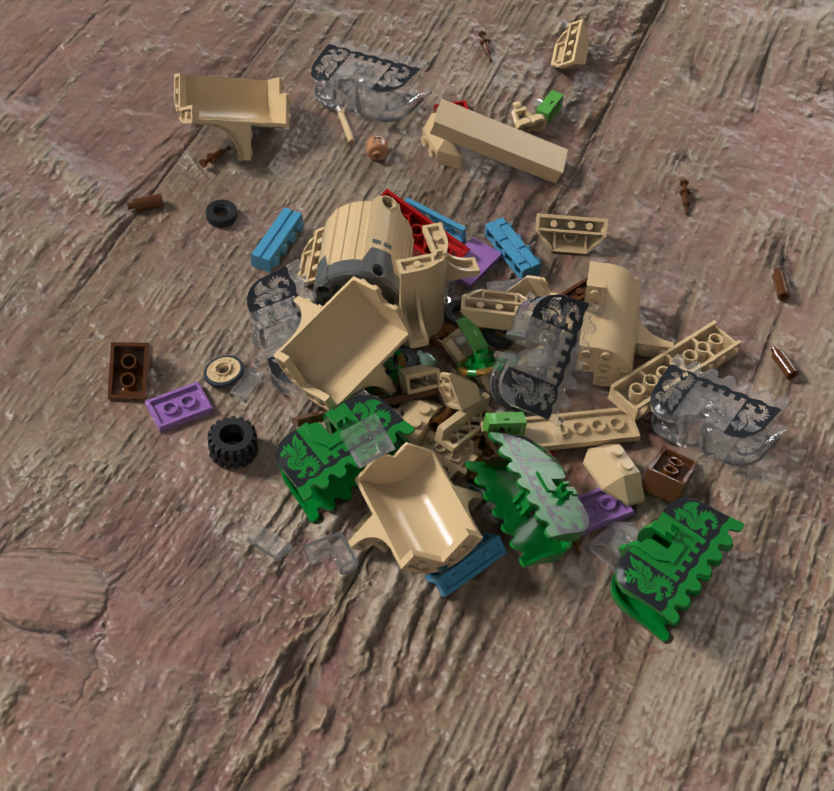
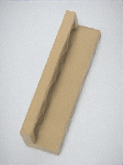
M484 392L480 395V402L462 411L459 410L441 423L437 428L435 441L453 453L480 433V425H471L470 422H479L481 424V421H484L485 418L482 417V413H498L488 406L491 396ZM465 430L468 431V434H459L458 431ZM447 439H456V443L451 444Z

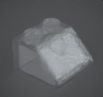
M376 413L340 432L341 440L359 469L396 449Z
M612 522L590 541L586 547L616 571L617 565L621 560V553L618 548L621 544L627 545L629 542L637 541L640 529L631 522Z

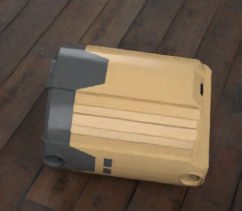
M378 195L373 201L352 202L336 209L328 218L324 227L312 294L316 305L324 306L354 276L360 280H366L371 285H377L382 290L381 295L388 303L399 306L400 276L396 268V260L412 257L414 238L412 236V228L407 219L402 215L399 203L392 197Z

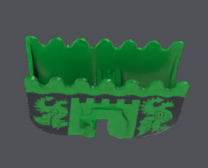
M373 395L352 397L335 410L331 409L323 414L327 430L320 423L309 425L306 422L300 428L289 433L279 443L275 456L281 471L282 480L311 523L319 519L318 510L320 508H324L326 511L334 510L336 507L334 500L337 497L343 500H350L352 498L351 488H359L355 478L378 452L394 456L404 443H411L404 435H411L414 433L415 428L400 417L382 399Z
M489 432L488 436L491 441L501 445L498 449V454L508 459L511 463L503 467H492L484 462L466 461V467L478 474L474 479L475 483L487 490L483 494L484 499L496 506L493 508L492 514L505 522L501 525V530L514 538L511 540L510 546L512 549L523 554L519 558L521 566L529 567L537 564L557 562L571 548L572 543L579 539L589 527V516L577 497L578 493L574 487H567L570 483L569 481H563L566 475L565 470L557 459L541 445L525 436ZM536 511L534 516H530V512Z
M683 498L669 503L657 521L654 520L653 523L644 526L640 530L637 541L629 542L627 545L621 544L618 548L621 553V560L610 582V593L615 604L629 617L649 630L660 641L666 642L669 638V632L665 629V625L677 626L679 624L680 617L676 609L687 611L690 608V598L687 594L698 596L701 593V583L698 580L709 581L712 576V569L709 565L715 567L721 565V551L729 552L734 546L733 539L728 534V531L740 532L744 528V523L721 513L699 500Z

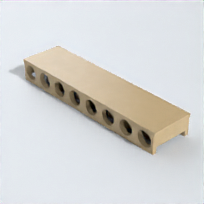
M444 99L440 100L430 131L432 135L555 184L564 171L568 149Z
M714 320L613 383L607 398L633 421H636L654 409L650 403L651 393L669 365L678 366L681 370L691 371L697 377L702 378L738 355L741 341L732 339L716 326L717 322ZM672 372L671 375L675 379H668L662 384V387L665 388L664 396L656 394V398L660 399L659 403L662 400L664 403L670 396L673 397L674 394L676 395L681 392L674 387L678 386V388L683 390V388L685 389V387L687 388V386L693 384L691 382L693 377H690L687 372H682L683 377L687 376V379L682 381L679 378L681 374L678 375L679 372Z

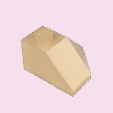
M440 373L442 383L439 384L438 390L445 407L462 411L481 401L479 396L480 390L475 383L451 373Z

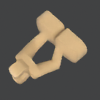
M519 101L513 103L514 109H512L511 114L515 125L514 128L529 134L533 130L540 132L546 127L547 119L542 114L532 115Z

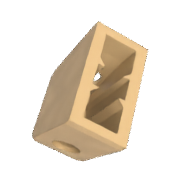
M420 364L398 370L400 387L408 395L438 388L439 384H441L440 370L437 367Z

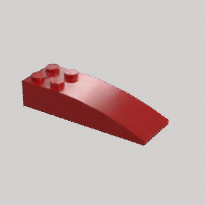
M386 189L380 196H390L399 203L402 215L407 219L412 228V236L414 238L412 256L431 254L422 232V226L434 224V222L389 189ZM445 231L448 239L447 253L463 258L470 251V248Z

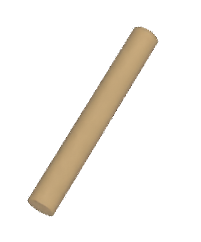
M337 106L336 111L348 143H355L342 106Z

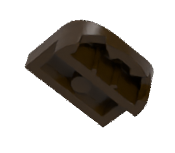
M505 429L496 432V433L507 434L506 431H505ZM486 430L478 434L477 440L473 443L474 451L484 463L492 467H503L511 463L508 459L498 454V449L501 445L491 441Z

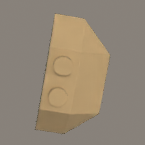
M583 19L568 24L567 30L562 33L556 42L551 61L552 67L574 69L585 65L590 43Z
M431 113L422 129V145L427 148L430 157H433L436 163L462 169L463 155L458 150L457 145L430 134L436 113Z
M537 213L535 232L551 252L588 254L607 237L608 219Z
M324 227L314 231L313 237L309 240L301 255L297 280L305 285L315 283Z
M479 289L462 295L460 312L477 327L517 331L529 325L527 323H530V317L531 322L534 318L531 316L533 312L531 310H525L526 313H523L526 315V323L514 318L518 307L522 302L528 300V298L519 293ZM533 302L530 309L534 310L537 303Z
M430 399L401 403L396 413L415 428L414 433L404 436L412 444L421 447L426 433L431 429L430 421L446 407Z
M605 444L588 448L583 464L603 492L622 501L626 506L644 502L645 497L640 471L620 444Z

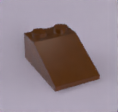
M111 342L108 399L146 400L153 359V347L149 343Z
M663 446L647 468L642 481L643 490L647 494L662 498L667 503L680 499L699 462Z

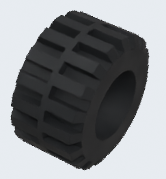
M231 416V418L224 417L222 421L217 420L216 425L212 424L207 438L209 455L214 463H218L220 467L226 466V469L231 467L239 469L240 466L245 467L247 466L246 463L250 464L253 462V458H256L258 452V441L255 426L251 425L249 420L244 421L243 417L236 418V416ZM229 441H239V442H240V443H237V444H234V445L226 444V443L229 442Z

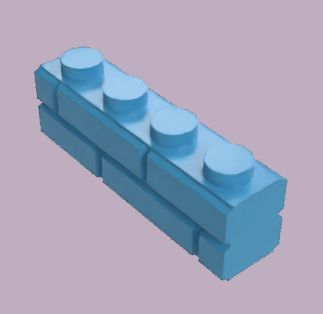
M288 208L282 210L251 254V265L253 267L261 268L268 273L274 267H278L281 256L287 254L288 246L290 243L293 244L295 242L297 233L301 232L304 228L305 223L303 222L302 213L293 212Z
M502 217L495 220V222L492 221L485 225V236L494 248L502 253V258L520 280L527 275L539 276L542 266L541 260L532 254L530 246H526L523 243L521 235L515 233L510 222L507 223Z

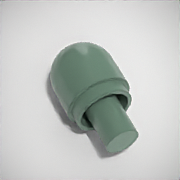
M422 350L416 353L420 359V364L438 368L439 363L431 354H425Z

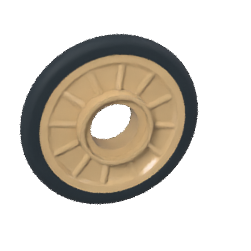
M225 355L217 357L205 367L204 379L214 387L232 385L242 377L244 364L235 356ZM223 369H228L225 373H219Z

